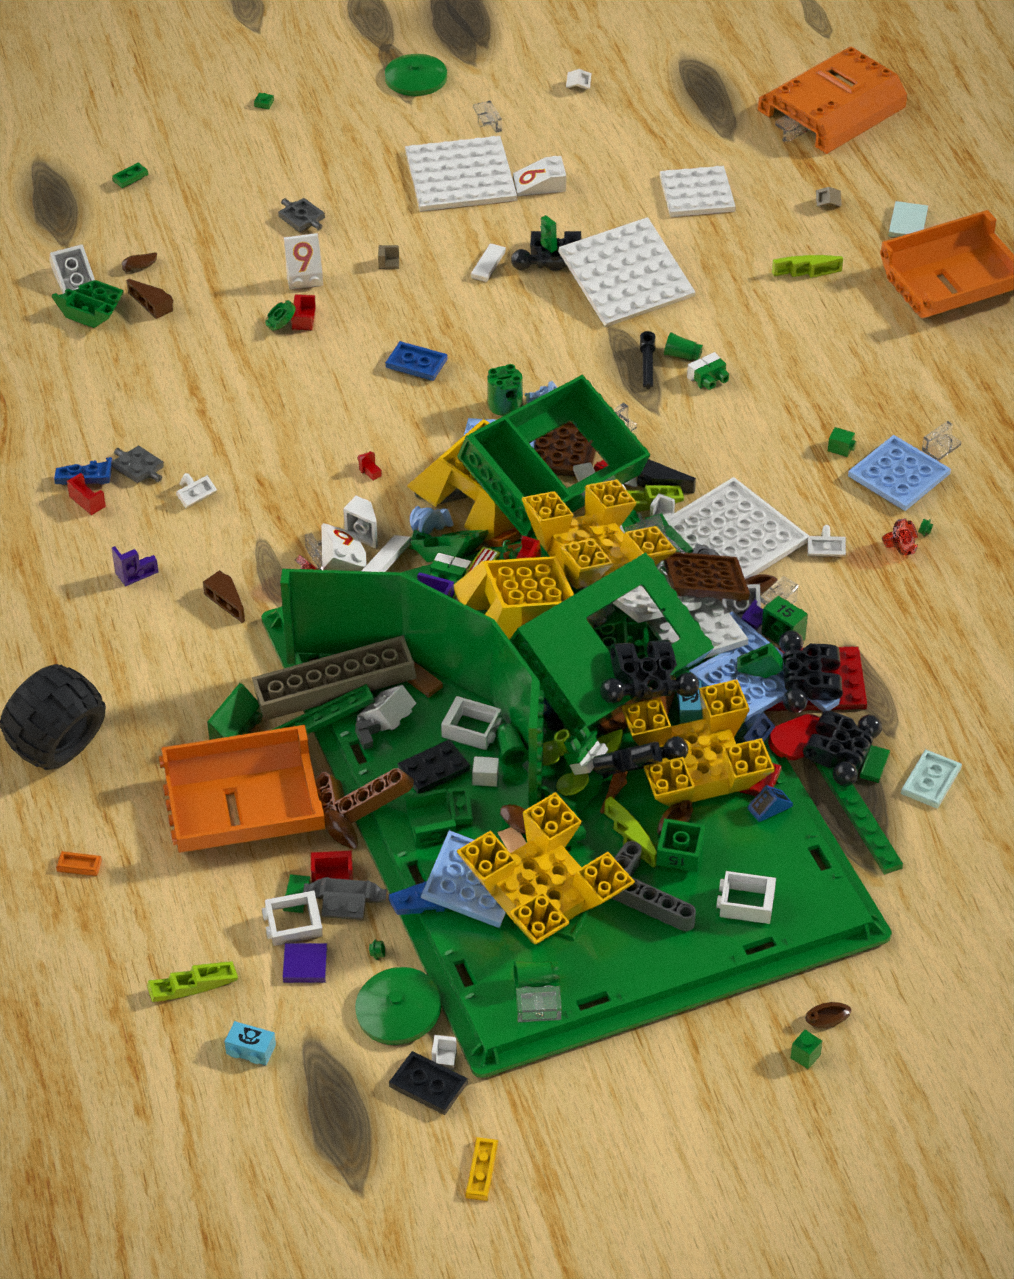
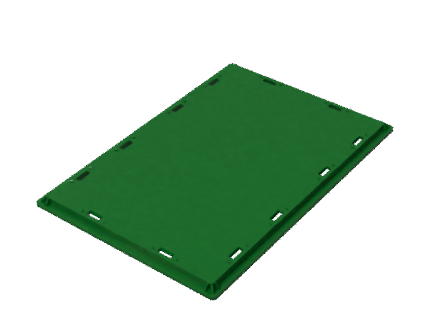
M632 510L622 523L625 532L646 528L635 510ZM533 534L530 536V538L534 539L536 538V535ZM519 539V540H517V541H515V542H513V543H511V544H508V545L519 544V543H521V539ZM503 546L488 547L501 553L498 560H505L503 553L507 551L503 549ZM480 550L471 552L461 559L469 560L472 563ZM662 562L659 570L668 576L664 562ZM431 564L401 573L417 580L419 572L430 575ZM571 587L574 594L582 590ZM611 603L586 619L594 629L609 622L616 623L621 621L628 614ZM282 606L265 611L262 614V624L283 669L309 662V659L317 657V659L334 655L297 653L295 664H287ZM477 610V611H479V612H481V613H483V614H486V612H487L488 610ZM647 624L649 641H658V638ZM714 655V656H711V657H708V658L703 659L702 662H700V663L697 664L696 666L692 667L691 669L697 667L698 665H700V664H702V663L708 661L709 659H711V658H713V657H715V656H717V655ZM421 666L443 683V688L429 698L407 681L371 691L375 698L381 691L403 685L416 702L411 708L412 712L399 721L400 725L393 730H380L378 733L371 735L373 739L372 748L363 750L355 732L357 715L364 708L313 733L333 776L341 781L344 796L390 770L398 768L399 762L448 740L442 737L441 724L456 696L495 707L494 704ZM675 692L668 713L671 726L683 724L679 723L677 692ZM313 707V708H310V709L303 710V712H304V714H305V713H307V712H309V711H311V710H313V709H315V708H317V707ZM465 715L461 716L457 724L459 727L485 734L490 725L489 722ZM543 715V743L554 740V735L558 731H552L547 727L546 721L548 718ZM597 727L591 730L597 731L596 738L604 735ZM628 727L623 730V736L629 731ZM498 729L494 742L489 744L487 750L451 740L470 764V771L425 792L446 789V801L450 812L448 789L468 787L473 823L456 825V833L475 840L491 830L504 845L498 832L508 829L510 826L501 817V807L513 804L525 810L529 808V757L521 766H505L501 760V750L497 739ZM769 736L764 741L771 762L781 765V772L774 788L782 790L793 803V807L758 822L748 810V805L756 797L737 791L692 802L693 813L688 822L705 825L704 844L697 873L661 866L653 868L641 859L640 866L632 875V878L693 905L696 915L695 925L692 930H679L612 898L589 910L574 941L552 934L537 944H533L507 913H505L500 928L448 908L436 912V909L424 910L423 913L399 915L425 973L435 982L439 990L443 1012L474 1076L486 1078L886 944L890 941L892 931L787 758L784 756L781 758L771 750L768 744ZM359 744L367 762L358 764L350 746ZM564 755L560 756L556 763L543 766L541 788L546 786L550 789L565 774V762L567 760ZM474 757L499 758L497 787L473 785ZM644 768L628 771L625 778L627 784L620 790L614 800L621 804L638 821L657 851L660 836L657 833L658 824L669 807L655 799ZM613 774L603 780L602 790L578 815V818L582 821L581 825L586 830V838L577 841V848H572L571 846L565 848L581 867L606 852H609L615 858L623 847L624 837L614 830V820L604 813H600ZM413 787L407 793L355 821L388 894L416 885L408 868L415 864L424 882L428 881L444 843L442 841L416 846L406 811L405 796L417 794ZM521 833L527 843L526 834ZM810 850H816L826 870H820ZM726 871L776 878L770 924L720 917V908H716L718 895L722 896L723 892L719 891L720 880L725 879ZM729 889L727 902L763 907L765 894ZM583 912L573 917L569 924L560 929V931L572 934ZM769 942H773L775 945L774 947L750 955H747L745 952V950ZM514 961L558 962L560 981L551 985L530 987L517 991L514 985L513 963ZM464 963L474 985L464 986L455 965ZM606 996L609 999L608 1002L581 1011L578 1007Z

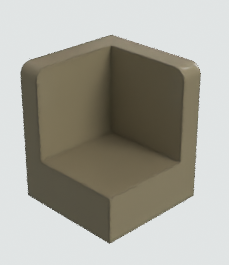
M832 187L816 190L817 207L821 208L828 205L842 206L841 191Z
M379 245V269H399L398 245Z

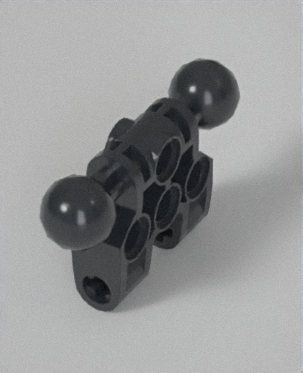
M531 231V254L524 249L516 250L511 256L513 267L518 270H525L531 264H538V268L546 266V268L552 271L561 270L567 265L558 252L559 247L581 240V231H565L564 238H557V250L554 252H550L542 246L541 231Z
M790 630L783 633L779 639V646L784 652L782 656L784 687L787 690L782 700L784 707L790 712L797 713L805 709L808 702L807 697L811 700H836L841 698L843 695L841 676L835 673L822 672L837 670L840 667V651L838 646L810 643L802 649L804 644L802 636L798 632Z
M670 640L649 641L647 644L648 657L643 659L637 657L633 643H619L610 646V658L615 678L605 680L600 687V695L607 703L614 704L620 702L624 696H629L631 699L643 698L650 700L654 697L670 696L672 692H677L682 697H690L698 692L699 680L693 673L684 672L679 674L675 680H671L670 674L677 666Z
M824 711L815 726L818 734L810 735L803 748V754L806 758L820 765L834 768L833 778L840 786H851L858 778L857 769L862 765L873 743V738H876L882 732V722L875 715L868 714L860 718L856 725L852 718L836 712Z
M671 737L662 747L659 746V742L654 741L593 757L594 768L592 771L603 776V780H605L611 774L643 769L646 765L663 762L662 759L664 758L671 760L684 757L685 759L688 754V745L683 738Z

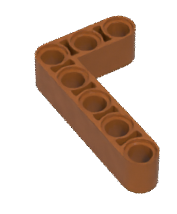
M395 768L344 796L342 783L334 776L323 772L316 779L319 801L321 800L323 813L325 814L327 810H335L344 815L351 823L407 793L414 784L411 776L399 768Z

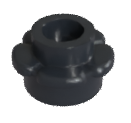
M556 713L549 715L546 721L547 727L552 731L562 730L564 728L563 722Z

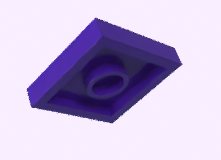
M285 943L283 983H326L327 943Z

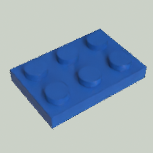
M399 341L385 364L386 368L434 381L448 360V356L445 353Z

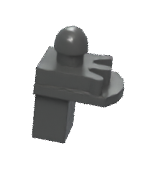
M358 716L355 729L363 750L372 748L373 739L371 735L381 730V724L378 721L375 722L374 718L366 720L364 716Z

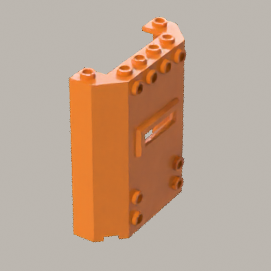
M850 46L759 97L758 111L767 117H771L774 115V107L815 132V147L828 154L906 107L907 93L895 72ZM832 71L836 73L837 75L841 76L842 78H844L845 80L849 81L854 85H848L847 83L843 82L842 80L830 74L829 72Z
M989 210L882 242L880 255L888 281L893 284L897 292L903 296L904 300L909 303L913 311L921 319L1014 290V254L995 234L997 219ZM943 274L957 293L952 294L937 276Z
M305 725L161 748L162 756H159L160 768L165 769L167 784H163L164 795L169 796V799H166L167 812L171 811L172 813L168 815L170 827L174 826V830H171L173 845H177L178 853L325 829L324 813L317 793ZM235 794L240 825L231 826L226 795Z

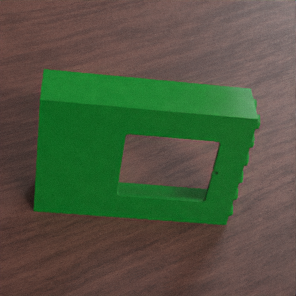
M582 374L467 435L457 457L520 534L530 537L535 532L522 502L523 497L555 491L573 513L585 506L586 485L611 480H618L623 485L641 474L651 454L637 439L636 435L630 431L625 422L618 417L613 408L607 404L602 395L595 390L591 382ZM568 422H572L588 442L592 441V447L608 466L566 488L529 443Z
M646 552L520 626L509 639L540 681V690H544V697L572 736H576L573 730L577 726L586 725L589 731L622 712L621 706L633 704L641 700V698L631 699L629 696H624L620 702L612 704L602 699L600 695L602 683L607 679L615 678L610 652L587 621V617L637 587L642 586L679 637V640L672 644L677 666L670 674L671 680L702 662L714 649L710 638L703 633L699 623L693 619L687 606L683 605L678 598L677 592L670 587L664 574L660 573L655 566L654 560Z

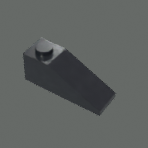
M648 459L641 474L637 476V485L645 488V485L680 486L682 493H694L696 478Z

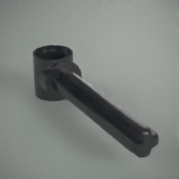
M651 331L642 332L640 335V351L643 353V387H646V389L653 387V353L656 350V336Z

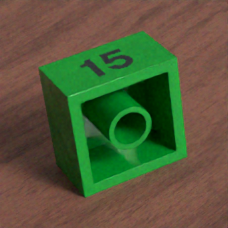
M777 596L763 608L762 635L779 645L781 635L786 631L793 630L802 636L804 642L806 639L808 614L791 604L788 600Z
M664 818L657 848L656 866L697 873L704 844L705 825Z

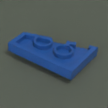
M112 457L106 458L105 462L97 463L96 460L90 461V464L85 466L74 464L56 468L55 484L67 485L69 479L80 473L84 475L85 484L102 485L110 483Z
M427 881L389 894V901L397 915L423 913L424 910L436 909V912L444 911L446 907L421 898Z

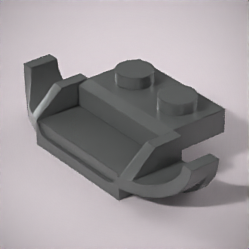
M325 877L311 884L304 883L303 893L314 891L317 899H323L322 917L364 920L365 902H384L387 889H382L369 880L359 881Z

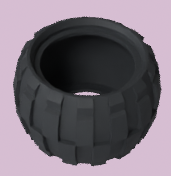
M62 664L49 665L32 674L12 694L2 711L0 728L11 749L22 759L36 767L51 770L70 762L92 741L104 721L106 705L102 701V696L96 687L81 673Z

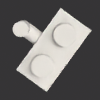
M185 473L180 481V486L184 488L178 490L176 495L186 509L216 493L217 489L208 475L194 482L191 476Z
M829 525L823 526L822 536H808V556L845 557L846 537H831Z

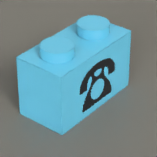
M699 680V688H702L701 680ZM699 689L695 695L690 697H682L677 693L679 723L703 719Z
M234 1021L224 1041L226 1054L233 1058H242L254 1064L267 1065L276 1046L275 1032Z

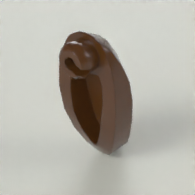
M157 253L129 256L122 261V269L125 272H129L131 269L147 268L156 262Z
M759 574L745 579L747 585L760 584V593L778 585V579L767 574Z
M690 800L676 803L664 812L657 828L659 836L661 835L664 818L684 822L690 820L693 813Z
M513 804L502 806L500 814L504 821L514 830L526 834L523 811L525 809Z
M327 810L324 814L325 827L330 836L341 845L355 849L358 846V839L351 822L340 812Z
M840 1002L822 1003L810 1009L806 1013L805 1019L808 1024L816 1028L833 1027L850 1016L851 1007Z

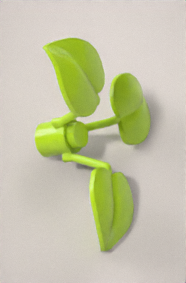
M620 729L597 738L599 744L605 743L608 748L606 753L617 751L620 748L623 730ZM560 730L554 735V740L542 743L543 766L556 763L560 756L566 753L567 748L564 742L567 738L571 737L568 730ZM573 771L563 775L556 785L558 792L565 796L580 792L586 787L589 775L588 773L574 775Z

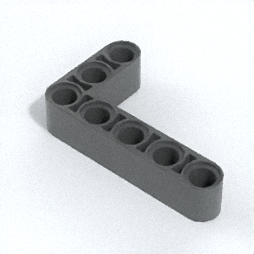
M634 841L625 843L614 858L631 878L641 863V846ZM632 878L635 881L633 885L612 897V899L679 930L689 931L694 928L696 910L693 905Z

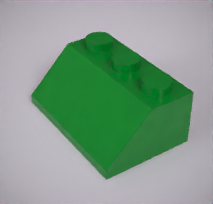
M242 683L237 685L207 721L209 740L250 734L256 724L261 722L263 715L259 703Z

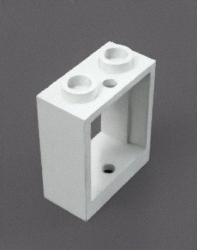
M456 696L441 724L442 737L487 750L489 744L495 740L497 728L503 724L501 709ZM465 715L489 722L490 725L485 734L457 726L461 716Z
M726 871L725 879L720 880L719 891L723 893L722 896L718 895L716 908H720V917L770 924L776 878ZM729 889L765 894L764 906L757 907L728 903Z
M314 891L265 900V908H262L264 921L268 920L269 926L266 927V934L268 939H272L273 946L323 937L322 924ZM307 904L311 925L277 932L272 910Z

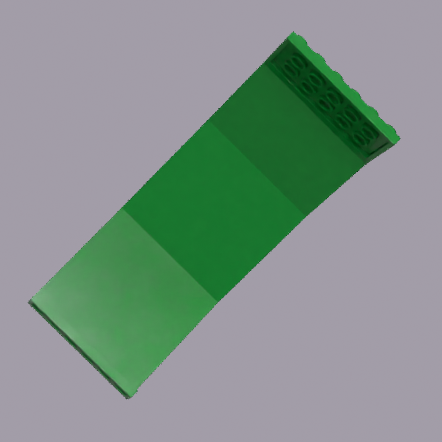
M282 569L280 587L287 664H295L297 653L338 654L404 636L414 662L492 702L496 708L501 709V716L506 723H511L516 727L524 746L529 752V808L535 805L537 801H541V772L543 770L542 717L544 704L540 703H543L544 690H540V681L494 619L401 572Z

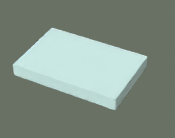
M895 201L888 236L897 238L923 230L928 205Z
M925 749L902 787L901 794L938 809L960 772L962 764Z

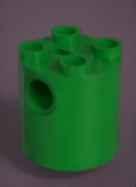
M513 364L491 368L488 371L487 404L489 410L496 415L505 416L523 406L522 373Z

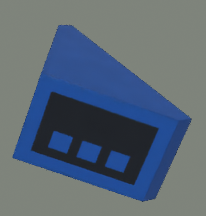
M766 785L748 805V810L758 822H761L793 807V803L782 790Z

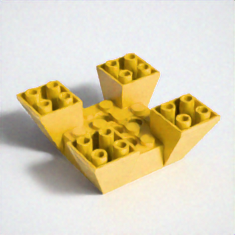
M482 419L412 480L407 487L435 507L456 488L475 500V503L464 528L467 530L488 529L489 534L484 542L489 544L488 540L515 526L457 457L465 437L489 424L488 421Z
M618 480L586 485L585 515L574 518V514L555 491L522 498L537 540L540 541V544L550 557H557L565 576L576 589L590 586L645 552L654 560L655 565L676 552L674 546L657 526L628 531L624 534L620 526L637 502Z
M556 556L482 561L455 583L453 587L459 602L475 610H488L485 615L497 622L508 639L511 638L517 628L574 595Z
M737 679L699 688L703 719L671 726L660 697L621 706L631 736L638 745L656 741L662 747L671 737L683 738L688 745V754L685 759L684 757L671 760L664 758L662 759L663 762L644 766L654 797L659 802L671 807L676 803H681L683 800L695 802L749 789L774 772V766L762 738L736 744L734 740L737 731L749 713V706Z
M556 792L523 811L527 843L510 853L491 830L457 850L458 855L479 882L533 944L541 942L567 926L569 920L578 914L604 903L635 883L609 852L583 867L568 853L565 847L582 821Z

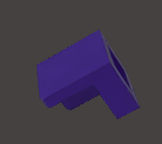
M754 599L741 619L758 631L762 625L763 609L757 605L758 601Z

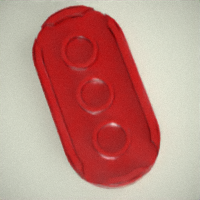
M805 714L775 726L768 739L771 750L779 757L783 758L784 756L788 758L787 760L791 761L805 757L803 748L810 735L818 734L815 726L820 717L813 714Z

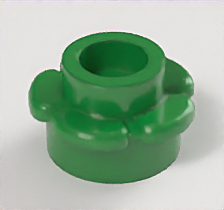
M923 519L918 532L923 534V536L926 534L930 535L934 524H931V519Z
M375 939L369 945L371 957L373 956L376 960L385 957V944L383 941Z

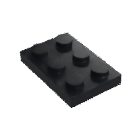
M448 739L399 762L398 768L413 778V789L419 794L470 771V764L451 740Z
M411 1051L389 1081L390 1088L443 1115H446L468 1084V1078L414 1051Z

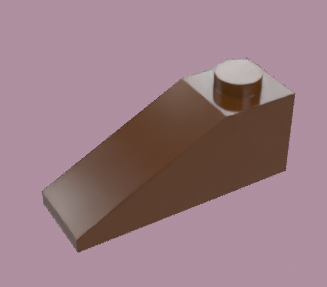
M132 279L126 280L128 294L155 319L173 311V298L163 289Z
M219 570L203 581L204 595L241 623H244V607L232 578Z

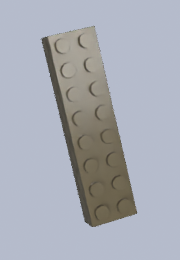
M399 636L252 677L264 721L323 705L367 684L370 691L416 679L414 662L404 636Z

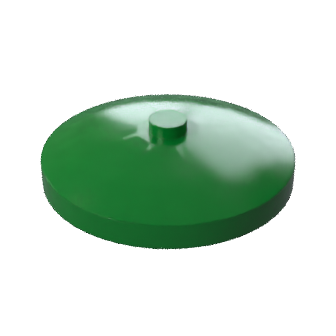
M407 54L397 57L385 69V82L388 87L399 94L407 96L432 94L441 89L447 81V68L445 64L438 58L426 54Z
M395 967L377 973L363 985L356 999L355 1011L361 1029L371 1039L387 1045H403L420 1039L433 1028L441 1012V998L435 982L427 974L414 968Z

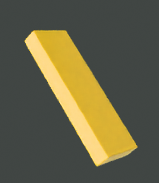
M476 1137L465 1194L467 1199L488 1201L498 1140Z

